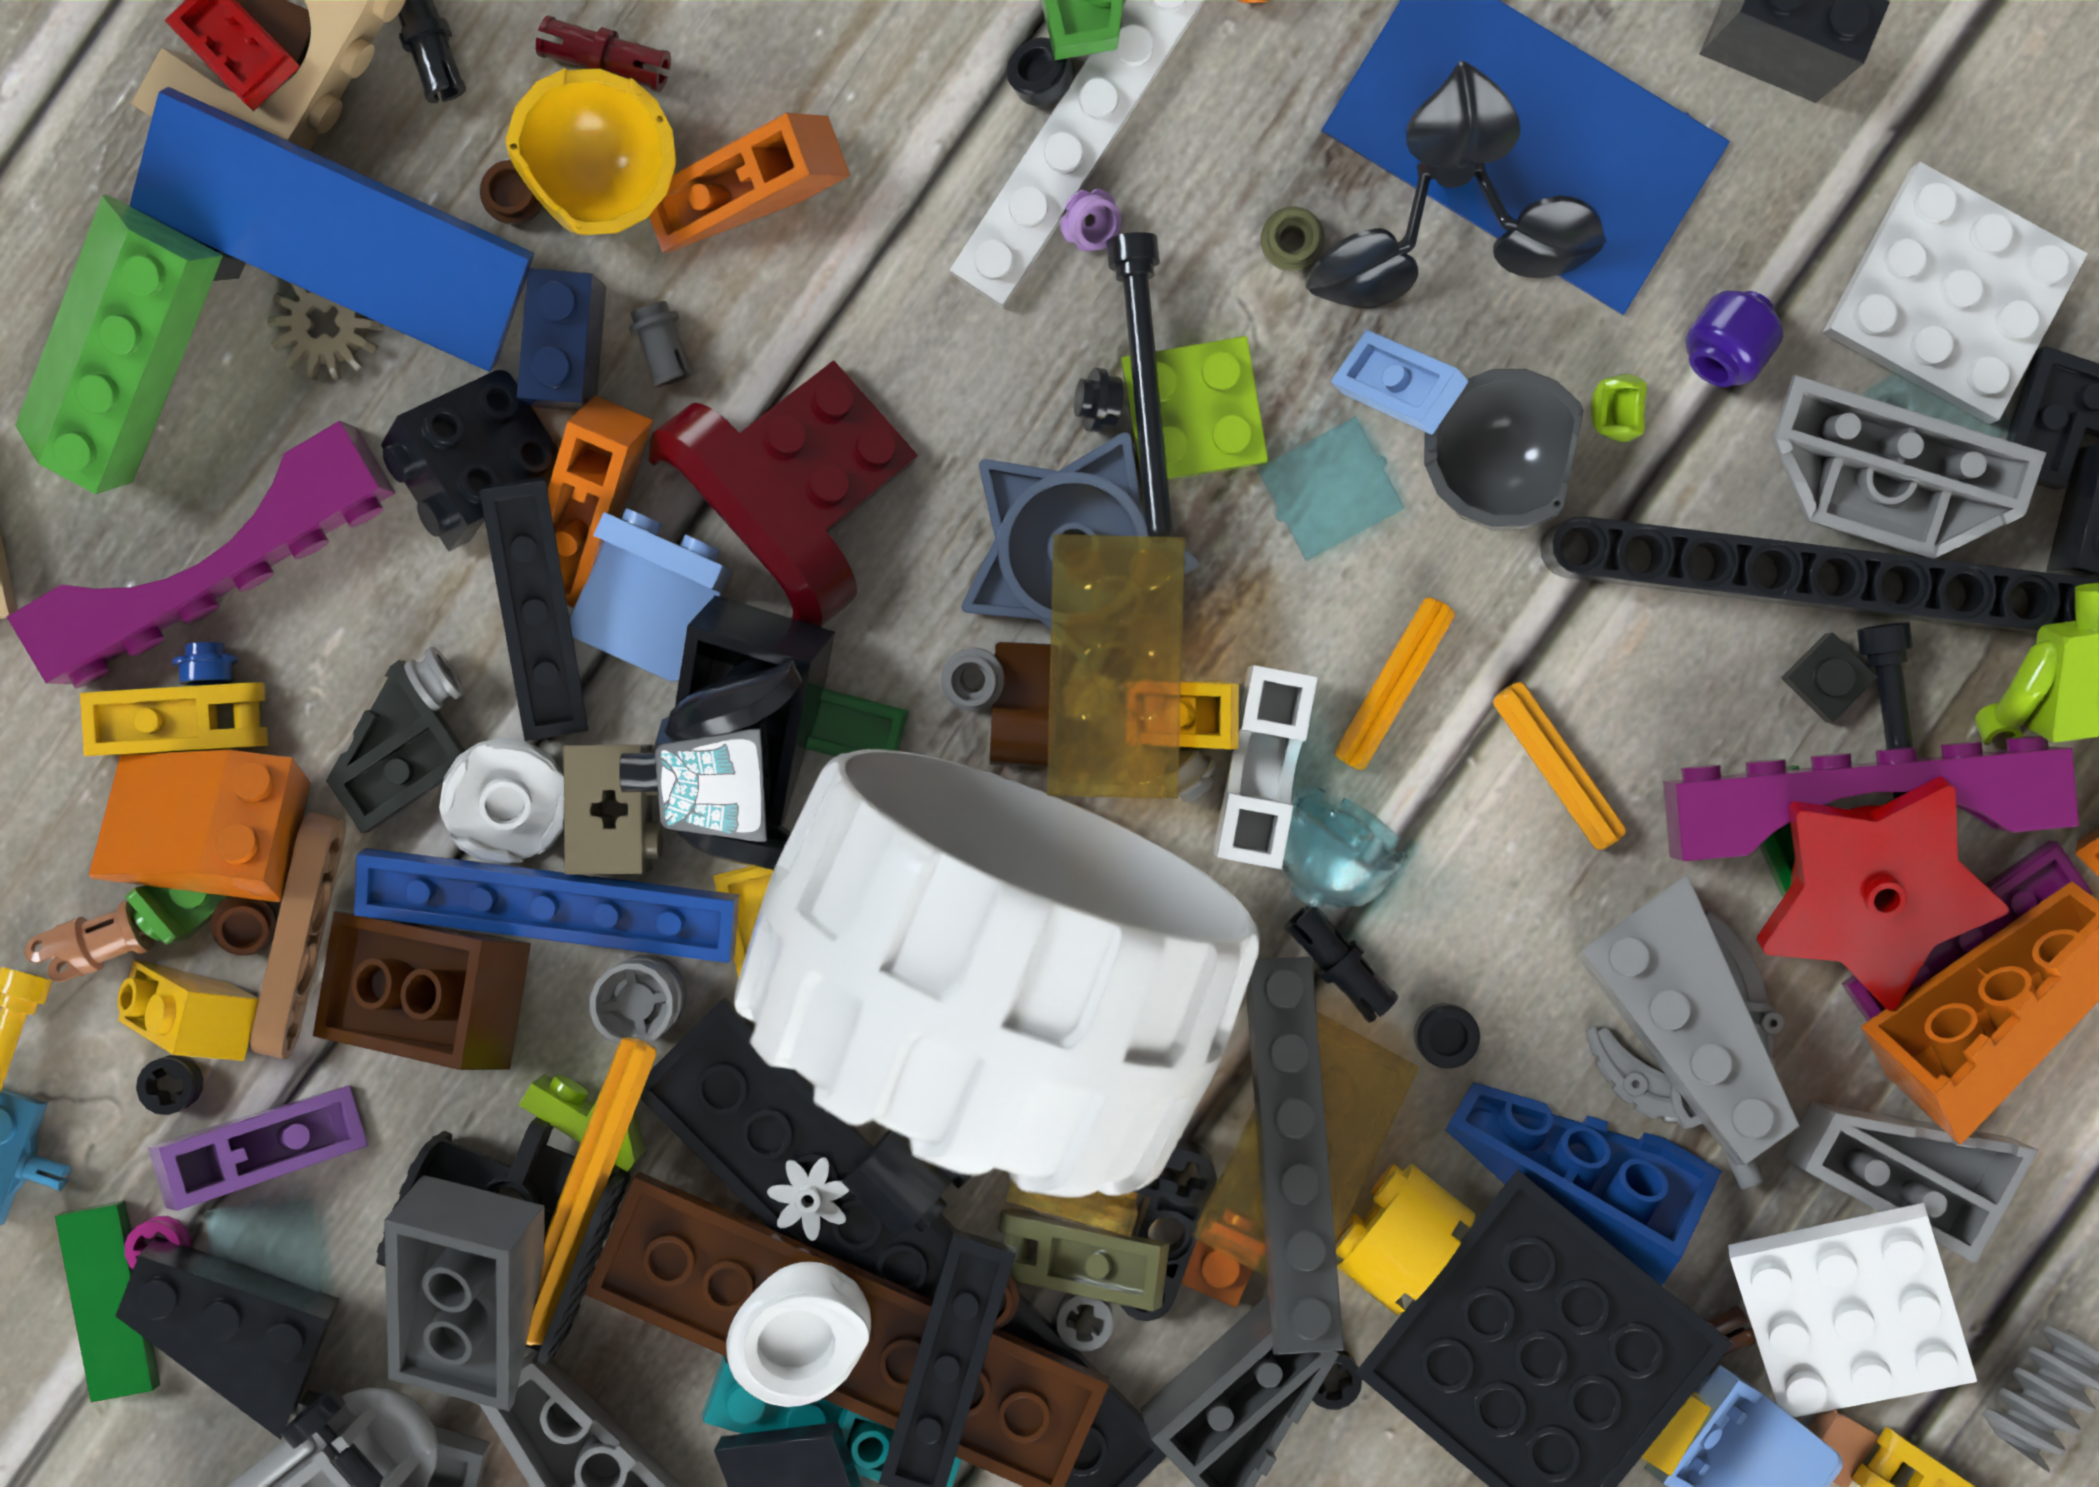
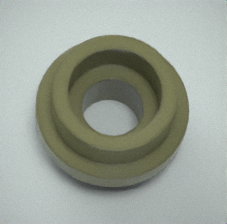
M1296 206L1284 207L1275 211L1266 220L1260 237L1261 249L1265 258L1274 267L1288 272L1301 271L1311 266L1320 256L1325 242L1324 229L1319 219L1309 210ZM1287 230L1299 232L1303 238V247L1296 251L1285 249L1281 244L1280 235Z

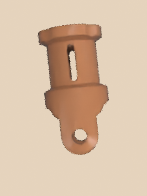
M124 900L117 906V910L91 920L78 917L32 937L25 947L24 954L26 959L32 963H40L54 958L48 966V976L55 982H63L77 976L82 977L101 970L105 961L131 951L138 954L148 952L154 947L155 940L139 928L132 916V913L135 911L134 907L128 900ZM42 943V948L35 952L36 946ZM68 964L67 969L63 972H60V968L63 965Z

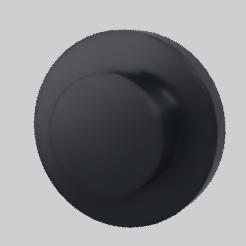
M1095 367L1090 372L1088 379L1081 378L1079 380L1074 396V414L1076 417L1083 418V426L1086 431L1099 432L1102 427L1114 428L1116 426L1123 403L1122 379L1109 376L1108 371L1104 368Z

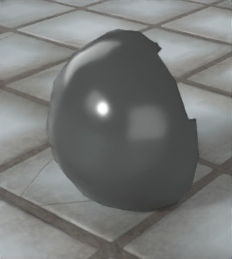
M1491 369L1468 378V384L1433 435L1424 433V465L1437 495L1461 519L1492 531L1527 530L1557 517L1564 508L1584 409L1580 401L1557 380L1528 369Z

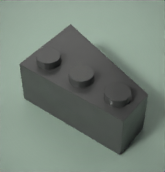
M1268 1294L1143 1405L1140 1411L1151 1440L1196 1487H1255L1261 1475L1267 1476L1276 1461L1274 1453L1292 1423H1299L1339 1354L1337 1351L1274 1354Z

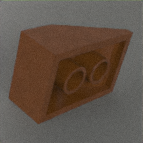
M334 911L313 1036L458 1070H510L531 943L469 931L354 916V913Z

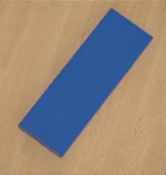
M169 86L158 93L129 206L194 240L488 372L497 365L527 278V270L532 264L535 253Z

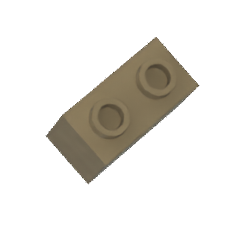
M651 744L563 746L565 875L643 874L653 870L652 859H661L663 849L662 825L660 821H652V795H658V792H622L619 778L621 754L651 753ZM614 790L617 802L627 803L629 809L628 815L617 818L616 826H614L613 815L603 814L602 802L612 800Z

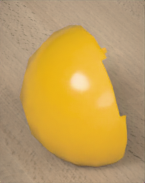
M564 68L537 81L515 106L506 135L508 156L524 183L553 218L568 231L577 235L615 234L647 219L667 195L676 166L673 130L658 101L632 78L627 79L602 69L566 70Z

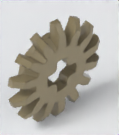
M292 283L290 284L297 294L293 300L280 293H275L273 297L274 302L288 308L286 316L268 317L269 326L286 328V333L271 342L276 351L289 345L294 348L285 363L292 370L304 358L308 360L307 378L317 380L320 365H327L332 381L342 379L339 363L346 360L356 372L364 367L355 355L360 347L375 355L379 346L365 339L367 330L383 331V324L367 319L364 315ZM334 306L339 311L334 320L340 328L338 334L331 337L323 333L315 339L311 335V331L315 327L314 321L309 317L311 312L316 308L327 312Z

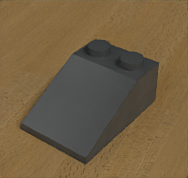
M422 1175L384 1219L388 1379L509 1412L515 1403L544 1262L545 1205Z

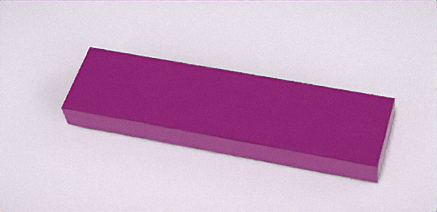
M2048 840L1986 883L2008 906V913L1935 945L1905 995L2071 881L2090 895L2094 894L2058 841ZM1854 975L1841 983L1867 1022L1886 1009Z

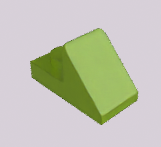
M544 1074L531 1083L518 1105L543 1121L551 1123V1126L581 1143L596 1102L593 1104L586 1100L589 1094L588 1091L574 1080L560 1074H556L552 1079ZM636 1109L615 1165L626 1172H629L636 1165L645 1152Z

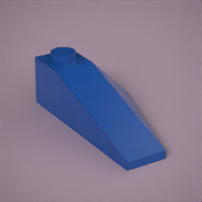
M1475 1082L1470 1086L1445 1129L1446 1132L1504 1184L1509 1181L1517 1169H1520L1662 1285L1682 1258L1722 1172L1720 1169L1665 1138L1644 1132L1640 1139L1612 1132L1607 1130V1121L1591 1116H1586L1583 1123L1552 1114L1546 1103Z

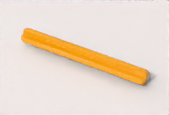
M624 1037L618 1044L544 1238V1262L526 1345H542L591 1218L607 1185L657 1055L656 1048L641 1039Z

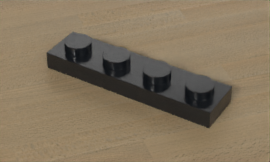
M545 477L480 486L479 491L524 741L589 731Z
M954 1229L879 1481L880 1485L887 1487L947 1486L1016 1256L1017 1247Z

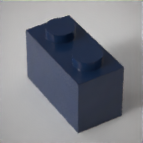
M528 268L517 398L532 407L579 411L594 395L597 396L606 286L593 273Z

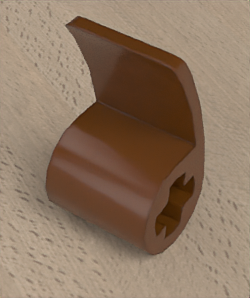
M998 642L995 645V656L1002 664L1005 672V686L1000 698L993 704L990 765L1054 767L1059 653L1057 645Z

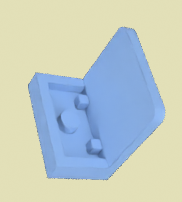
M626 508L622 519L603 512L593 536L604 540V543L588 581L584 585L570 616L572 636L668 681H679L687 626L715 595L722 596L733 570L716 563L721 550L688 535L684 536L680 546L658 537L657 534L662 524L628 508Z
M1719 1365L1714 1373L1707 1375L1695 1390L1711 1407V1410L1672 1476L1649 1462L1644 1467L1645 1470L1667 1487H1829L1842 1470L1843 1459L1836 1450L1756 1387Z

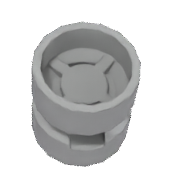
M637 955L608 969L595 982L590 994L589 1013L595 1028L608 1041L619 1044L620 1040L624 1037H630L649 1043L666 1032L681 1017L686 1005V985L681 973L669 961L656 955Z

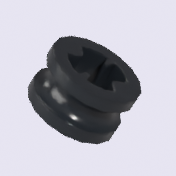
M171 1054L151 1061L141 1070L137 1078L136 1091L139 1101L147 1110L159 1115H170L190 1107L198 1100L203 1091L204 1079L201 1069L192 1059L186 1056ZM163 1068H169L171 1078L182 1079L183 1090L173 1094L177 1101L171 1100L169 1091L158 1089L157 1079L167 1075Z
M1346 1350L1337 1351L1339 1356L1335 1363L1340 1373L1348 1369L1349 1377L1339 1380V1390L1335 1392H1327L1323 1382L1312 1399L1316 1405L1327 1410H1339L1349 1406L1357 1399L1362 1387V1379L1355 1374L1358 1369L1355 1359Z

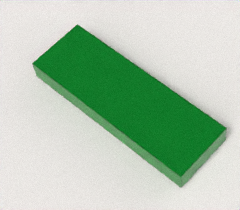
M125 1200L65 1211L56 1215L55 1221L90 1402L155 1390L161 1384L153 1344L115 1317L133 1271L125 1258L124 1245L131 1232Z

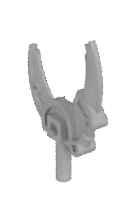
M1706 910L1707 920L1776 1072L1777 1058L1773 1057L1775 1034L1780 1033L1784 1028V1018L1768 1004L1765 986L1759 969L1743 942L1727 924L1715 914ZM1596 1025L1586 1030L1592 1055L1598 1058L1596 1064L1607 1082L1611 1081L1613 1083L1612 1089L1625 1103L1630 1104L1633 1102V1109L1651 1118L1657 1119L1658 1116H1661L1663 1121H1677L1684 1129H1691L1702 1124V1121L1664 1072L1654 1069L1635 1058L1614 1038L1607 1027L1598 1029ZM1725 1153L1740 1189H1747L1764 1181L1755 1159L1747 1165H1734Z

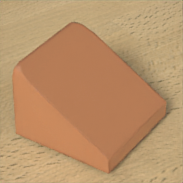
M1840 1409L1816 1413L1807 1427L1842 1456L1843 1468L1833 1483L1841 1487H1849L1853 1481L1851 1479L1860 1464H1864L1875 1447L1879 1434Z

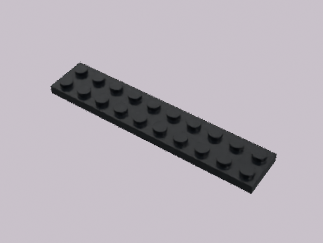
M725 997L721 999L650 1070L640 1099L770 1229L933 1300L953 1232L956 1229L942 1214L924 1231L920 1232L913 1225L896 1237L849 1190L842 1197L832 1200L845 1214V1223L838 1225L820 1216V1230L815 1240L811 1241L807 1238L803 1229L802 1217L789 1227L779 1228L777 1226V1219L789 1204L770 1198L767 1190L774 1185H792L785 1168L788 1160L796 1161L809 1176L815 1163L820 1158L826 1157L829 1161V1174L825 1183L843 1181L874 1146L852 1124L843 1121L814 1102V1086L798 1071L792 1068L768 1065L750 1044L756 1028L745 1017L740 1015ZM810 1195L804 1196V1200L807 1203L814 1202ZM1019 1292V1306L1016 1314L1008 1324L999 1329L1099 1372L1078 1350L1070 1348L1061 1339L1057 1329ZM1110 1382L1065 1487H1136L1167 1457L1151 1440L1142 1414Z

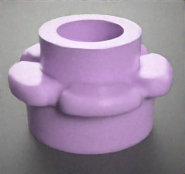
M1094 189L1090 193L1086 190H1080L1073 194L1066 202V214L1060 220L1061 232L1065 240L1070 243L1075 242L1076 248L1079 250L1093 251L1104 249L1107 247L1106 241L1109 238L1119 235L1122 226L1121 213L1115 205L1114 198L1108 192L1102 189ZM1088 214H1093L1092 222L1089 225H1086V216Z

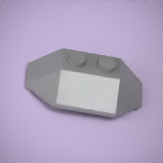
M1797 375L1792 376L1772 437L1807 522L1931 559H1935L2002 525L2009 524L2025 516L2046 456V452Z

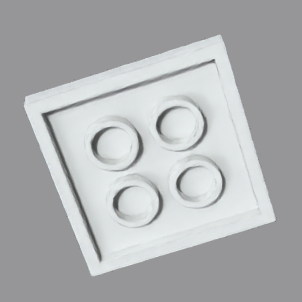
M1918 162L1909 170L1822 333L1983 422L1991 424L1999 421L2088 253L1928 165Z
M1924 1203L1728 1245L1730 1261L1777 1405L1792 1417L1977 1382Z

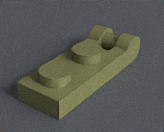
M1005 1209L1001 1211L999 1231L1005 1233L1004 1244L1017 1247L1010 1272L1015 1282L1148 1311H1155L1162 1307L1170 1243L1046 1218L1025 1210ZM1029 1239L1039 1241L1037 1261L1027 1256Z

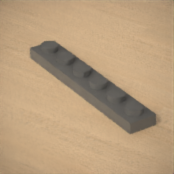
M1312 957L1256 959L1246 987L1273 1352L1274 1354L1343 1351L1344 1344Z

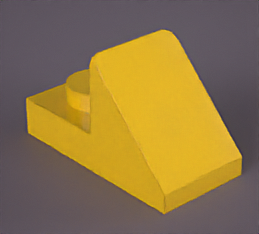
M1126 680V744L1238 749V683L1225 680Z

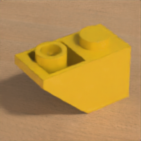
M133 960L129 977L123 981L118 992V1021L172 1055L244 1061L259 998L232 983L147 961Z

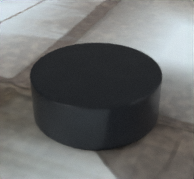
M1034 38L1023 43L1012 54L1007 65V78L1023 102L1032 106H1044L1057 101L1068 91L1074 78V66L1070 58L1054 60L1050 38Z
M1439 1003L1430 1006L1418 1017L1414 1027V1042L1419 1053L1428 1062L1440 1068L1452 1069L1466 1064L1476 1054L1480 1043V1031L1474 1017L1465 1009L1451 1003Z

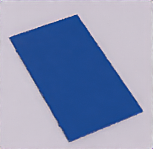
M1400 0L1321 132L1416 189L1418 182L1416 167L1421 162L1410 153L1407 147V125L1417 109L1444 84L1461 60L1472 65L1500 87L1512 102L1519 116L1521 131L1516 145L1501 159L1485 163L1486 172L1510 216L1518 220L1520 213L1527 206L1538 200L1554 196L1574 197L1593 207L1600 216L1607 243L1604 244L1600 252L1583 265L1557 276L1619 314L1624 315L1730 141L1690 117L1688 112L1683 113L1500 0ZM1475 177L1467 184L1457 188H1446L1438 184L1435 179L1430 180L1427 192L1429 198L1497 239L1507 232V230L1500 226Z

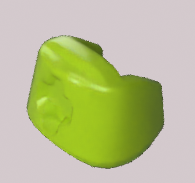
M1625 373L1605 378L1597 384L1591 398L1590 412L1592 424L1599 434L1617 442H1628L1644 433L1646 382L1636 375Z

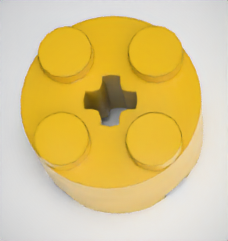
M1392 1163L1381 1175L1370 1192L1374 1195L1373 1201L1375 1204L1363 1219L1355 1212L1349 1216L1335 1234L1337 1268L1392 1313L1400 1315L1405 1311L1400 1297L1406 1293L1416 1301L1423 1294L1462 1243L1452 1235L1458 1222L1461 1221L1470 1228L1475 1219V1213L1414 1164L1402 1170L1395 1163Z

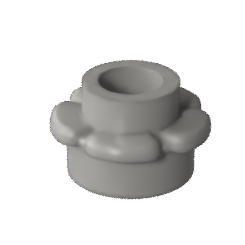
M1185 747L1176 752L1160 766L1156 774L1165 786L1162 792L1163 796L1166 799H1175L1179 795L1186 803L1202 796L1215 782L1211 775L1217 765L1215 759L1205 756L1200 748Z

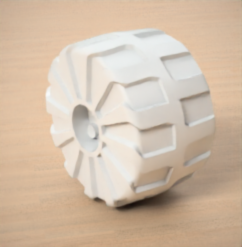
M882 749L858 750L836 756L823 768L784 847L765 892L735 991V1009L740 1015L753 1020L756 1024L750 1044L768 1065L792 1068L798 1071L814 1084V1102L843 1121L858 1125L874 1120L909 1137L912 1153L918 1158L962 1174H981L992 1168L1004 1170L1009 1173L1019 1188L1034 1193L1062 1197H1080L1098 1190L1107 1195H1120L1138 1190L1151 1183L1160 1175L1196 1106L1211 1083L1225 1051L1259 952L1260 935L1257 924L1252 920L1241 902L1210 876L1157 843L1097 813L1023 783L963 764L902 751Z

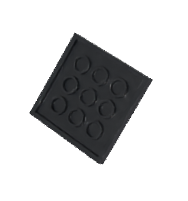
M1517 1169L1460 1240L1462 1243L1439 1275L1416 1301L1412 1300L1356 1370L1355 1374L1489 1487H1617L1727 1352L1733 1342L1525 1173Z

